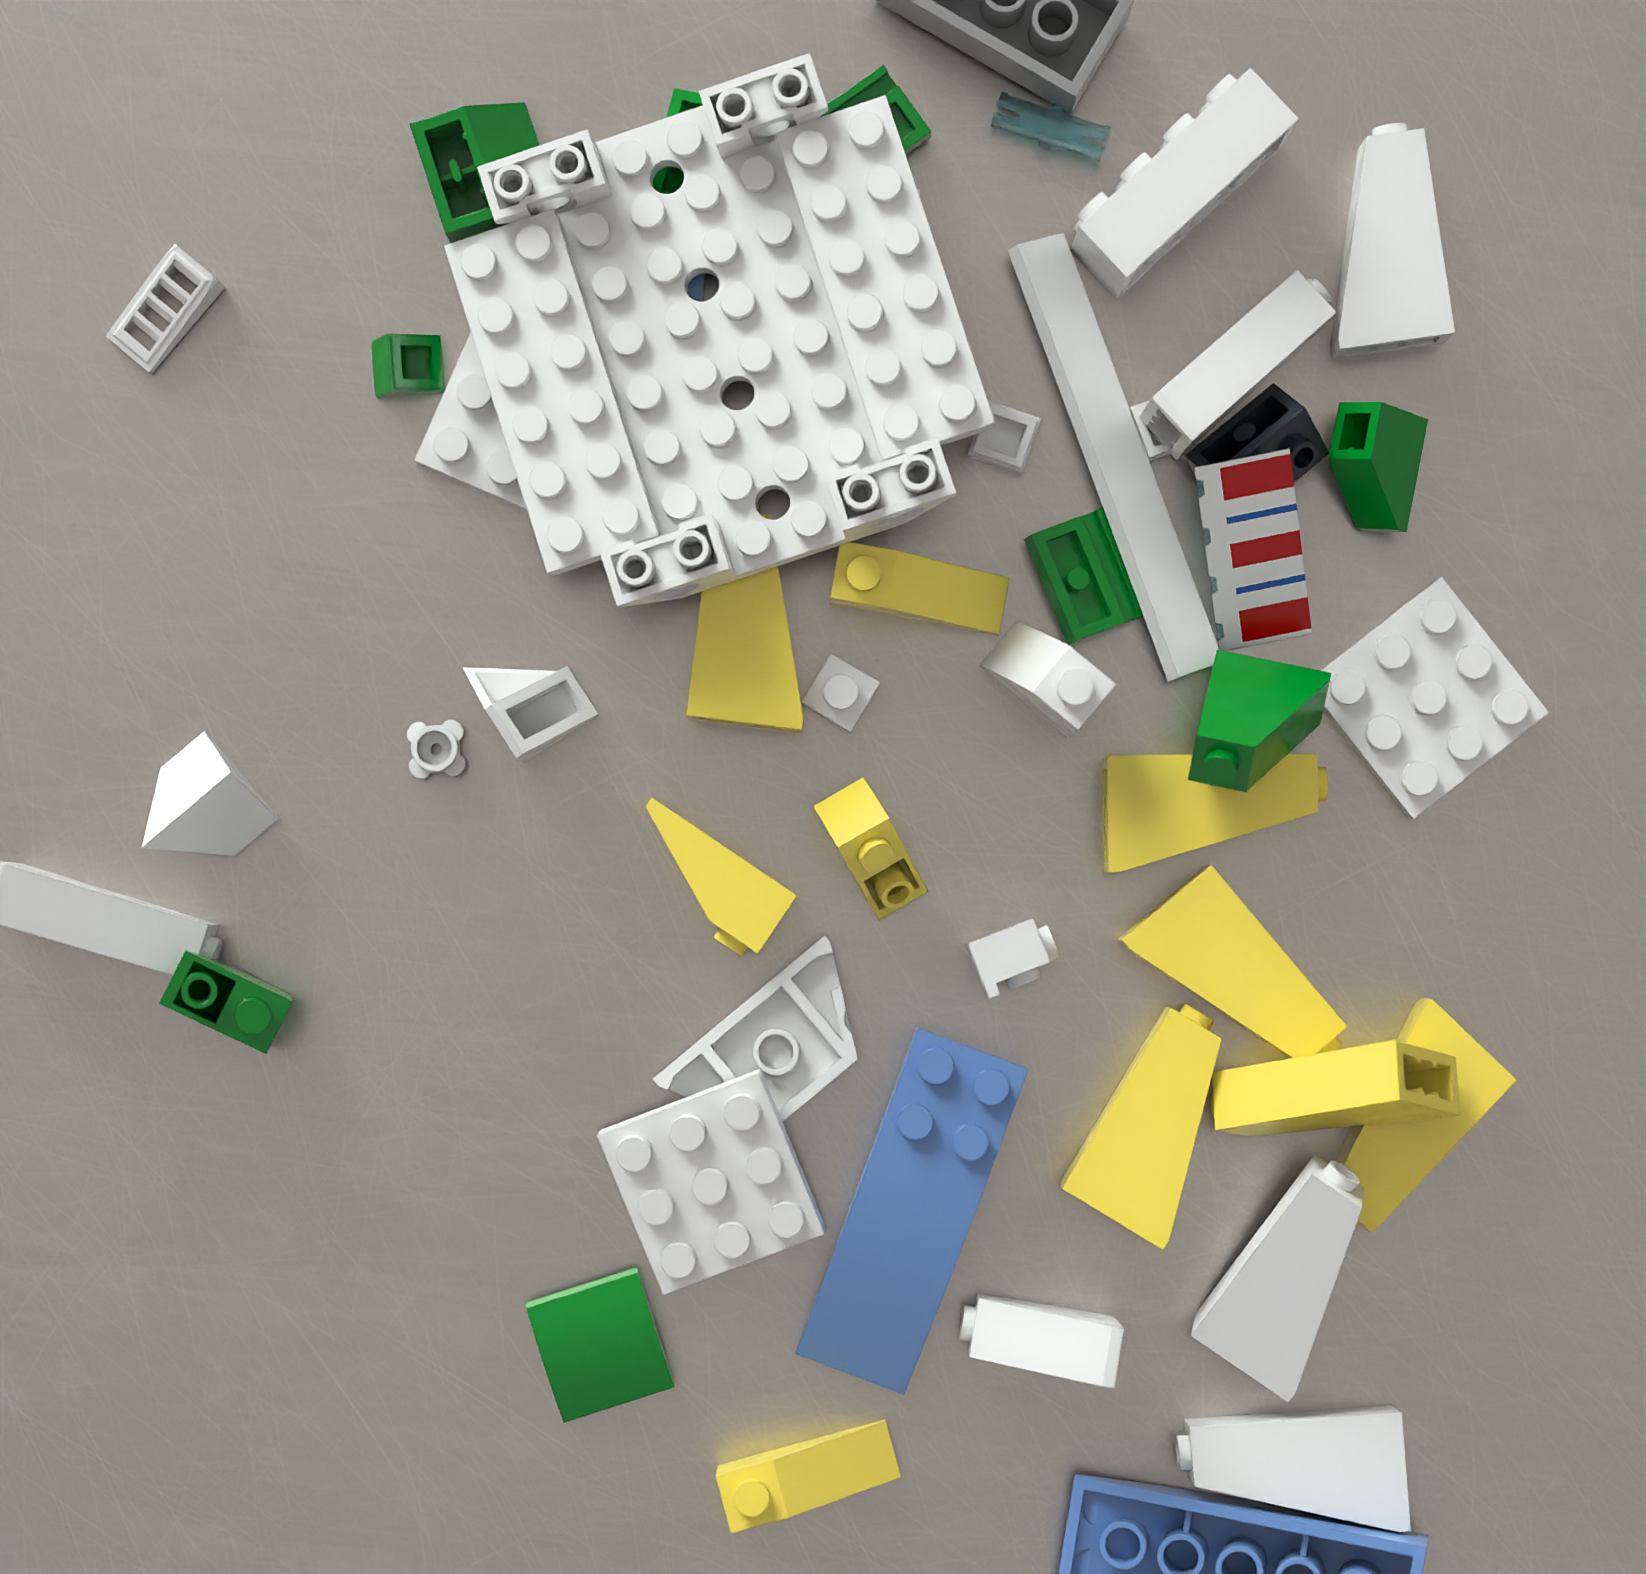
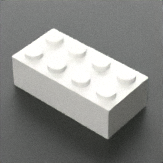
M1249 68L1238 80L1231 74L1223 78L1205 97L1207 103L1198 112L1200 115L1195 119L1188 113L1182 116L1163 135L1162 138L1165 142L1158 148L1157 154L1152 159L1145 152L1141 154L1120 175L1122 181L1115 188L1116 192L1110 198L1101 192L1078 213L1077 217L1080 220L1073 227L1076 235L1070 250L1116 300L1275 155L1287 141L1299 118L1252 68Z

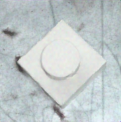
M831 653L801 704L851 733L878 689L880 682Z

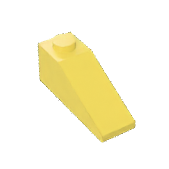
M848 542L839 545L830 594V605L999 635L1009 578L906 552Z
M651 798L646 805V809L708 920L719 927L714 938L740 956H743L748 948L759 954L797 898V895L654 798Z
M886 1419L719 1464L716 1471V1479L731 1533L786 1519L901 1477Z

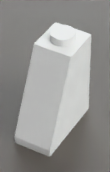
M1019 621L1015 622L980 664L983 669L1066 738H1070L1080 729L1116 685V683L1071 646Z
M976 1293L974 1307L966 1305L963 1307L959 1340L968 1342L967 1351L971 1358L1114 1388L1124 1328L1113 1315Z

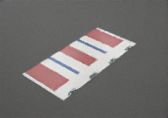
M1290 448L1195 467L1219 650L1228 651L1311 634L1312 628Z

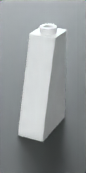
M1405 123L1382 125L1372 129V135L1367 136L1358 149L1335 308L1336 314L1334 315L1330 343L1331 359L1442 344L1455 333L1424 128L1407 130Z
M1296 270L1151 398L1139 417L1160 444L1164 443L1176 461L1331 320L1336 311L1330 305L1332 297L1327 289L1315 278L1309 276L1305 279Z
M0 861V925L170 975L174 974L185 950L215 961L218 960L222 946V939L215 937L218 924L26 864Z
M1316 1155L1312 1157L1196 1312L1191 1332L1193 1338L1287 1402L1296 1393L1360 1215L1364 1188L1359 1185L1360 1180L1353 1171L1334 1160H1331L1328 1164Z
M1393 1405L1184 1419L1185 1435H1176L1175 1437L1178 1470L1188 1471V1478L1195 1487L1396 1532L1411 1531L1402 1412Z

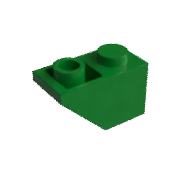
M1339 402L1328 459L1356 529L1376 532H1407L1428 419L1384 402Z
M185 950L159 1004L267 1054L293 1000L290 993L246 972Z

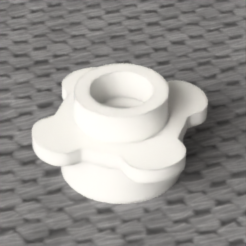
M446 720L442 725L429 726L423 722L413 723L407 731V739L411 742L413 757L409 762L410 772L420 779L427 778L431 773L445 772L451 777L460 775L466 767V760L460 754V740L464 736L462 725L455 720ZM434 744H440L442 747V751L438 755H434L431 752V747Z

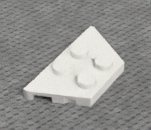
M823 936L653 1078L655 1083L664 1089H669L688 1097L761 1069L783 1122L857 1061L858 1058L833 951L827 937Z

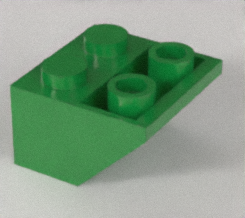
M526 103L462 106L410 123L409 125L449 242L454 243L506 225L495 223L477 167L539 146Z

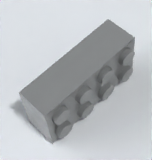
M874 0L1070 114L1074 111L1127 21L1134 0Z

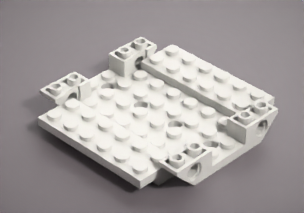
M810 53L700 90L702 106L594 142L590 132L586 129L478 166L477 168L496 224L506 225L444 246L546 571L552 577L602 560L618 608L684 598L905 524L956 495L941 446L996 428L886 95L822 116L829 109ZM665 167H676L684 173L682 186L671 194H662L653 188V179L656 173ZM702 273L714 275L719 280V289L712 299L699 302L688 296V285L695 276ZM735 381H745L754 387L753 401L742 410L729 409L723 404L722 400L725 388ZM772 489L782 490L790 497V507L787 513L775 520L766 519L758 512L760 497Z

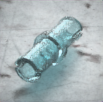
M1002 91L996 107L1018 114V118L994 112L991 128H999L1039 141L1038 147L1048 151L1054 146L1094 159V161L1100 163L1106 147L1085 141L1084 136L1108 142L1111 126H1103L1063 113L1064 106L1052 103L1051 107L1048 108L1008 95L1007 92Z

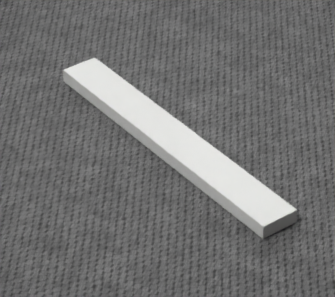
M1060 233L1017 244L1008 251L1166 678L1169 682L1213 667L1216 651L1219 650L1065 234Z

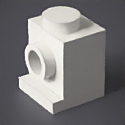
M1033 918L966 944L985 995L989 999L1000 995L996 983L1006 980L1010 990L1042 977L1039 966L1059 958L1058 950L1048 926L1037 929Z

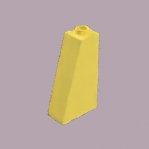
M760 514L762 517L770 519V515ZM778 566L701 592L686 712L688 719L797 733L803 732L804 719Z
M1287 754L1247 792L1189 781L1188 775L1192 755H1107L1102 758L1104 873L1122 872L1317 813L1318 802L1327 800L1326 767H1318V754Z
M1212 865L1204 866L1117 939L1125 950L1289 1059L1335 1051L1342 1044L1337 1035L1347 1028L1346 1024Z
M1421 998L1413 1006L1397 1041L1456 1057L1460 1115L1352 1126L1335 1161L1348 1167L1359 1178V1185L1364 1190L1362 1209L1356 1226L1359 1224L1363 1229L1371 1233L1385 1221L1517 1081L1433 999Z
M1185 1003L1180 1012L1173 1008L1165 1007L1058 1184L1068 1193L1164 1250L1170 1239L1222 1039L1209 1031L1215 1021Z
M1397 1040L1216 1071L1212 1074L1213 1092L1210 1098V1107L1215 1118V1130L1245 1137L1460 1115L1456 1057Z

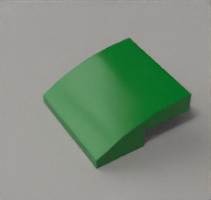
M637 1267L526 1302V1309L563 1423L675 1387L673 1374L659 1338L654 1314Z

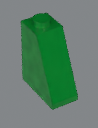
M1217 650L1196 734L1188 780L1247 792L1320 725L1331 673Z

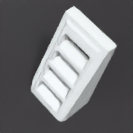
M174 244L154 268L109 330L106 337L152 374L225 287L216 277L179 246ZM180 272L197 285L191 295L173 281ZM165 289L183 304L178 313H175L158 298ZM150 307L170 323L164 332L143 316ZM135 324L156 341L150 351L129 334V331Z

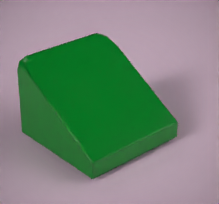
M386 334L372 342L374 391L376 397H400L445 392L440 335Z

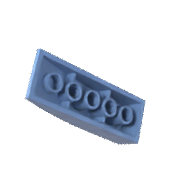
M915 1028L795 1354L904 1395L983 1194L1027 1075V1068L925 1029Z
M1076 1474L1074 1476L1059 1574H1423L1429 1535L1412 1531L1396 1532L1254 1500Z

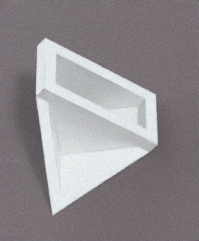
M568 666L558 671L462 667L489 717L515 757L523 763L598 715V712Z
M204 731L160 768L141 848L237 856L280 818L208 733Z

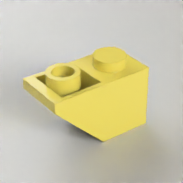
M864 777L813 806L878 920L928 892L892 822Z

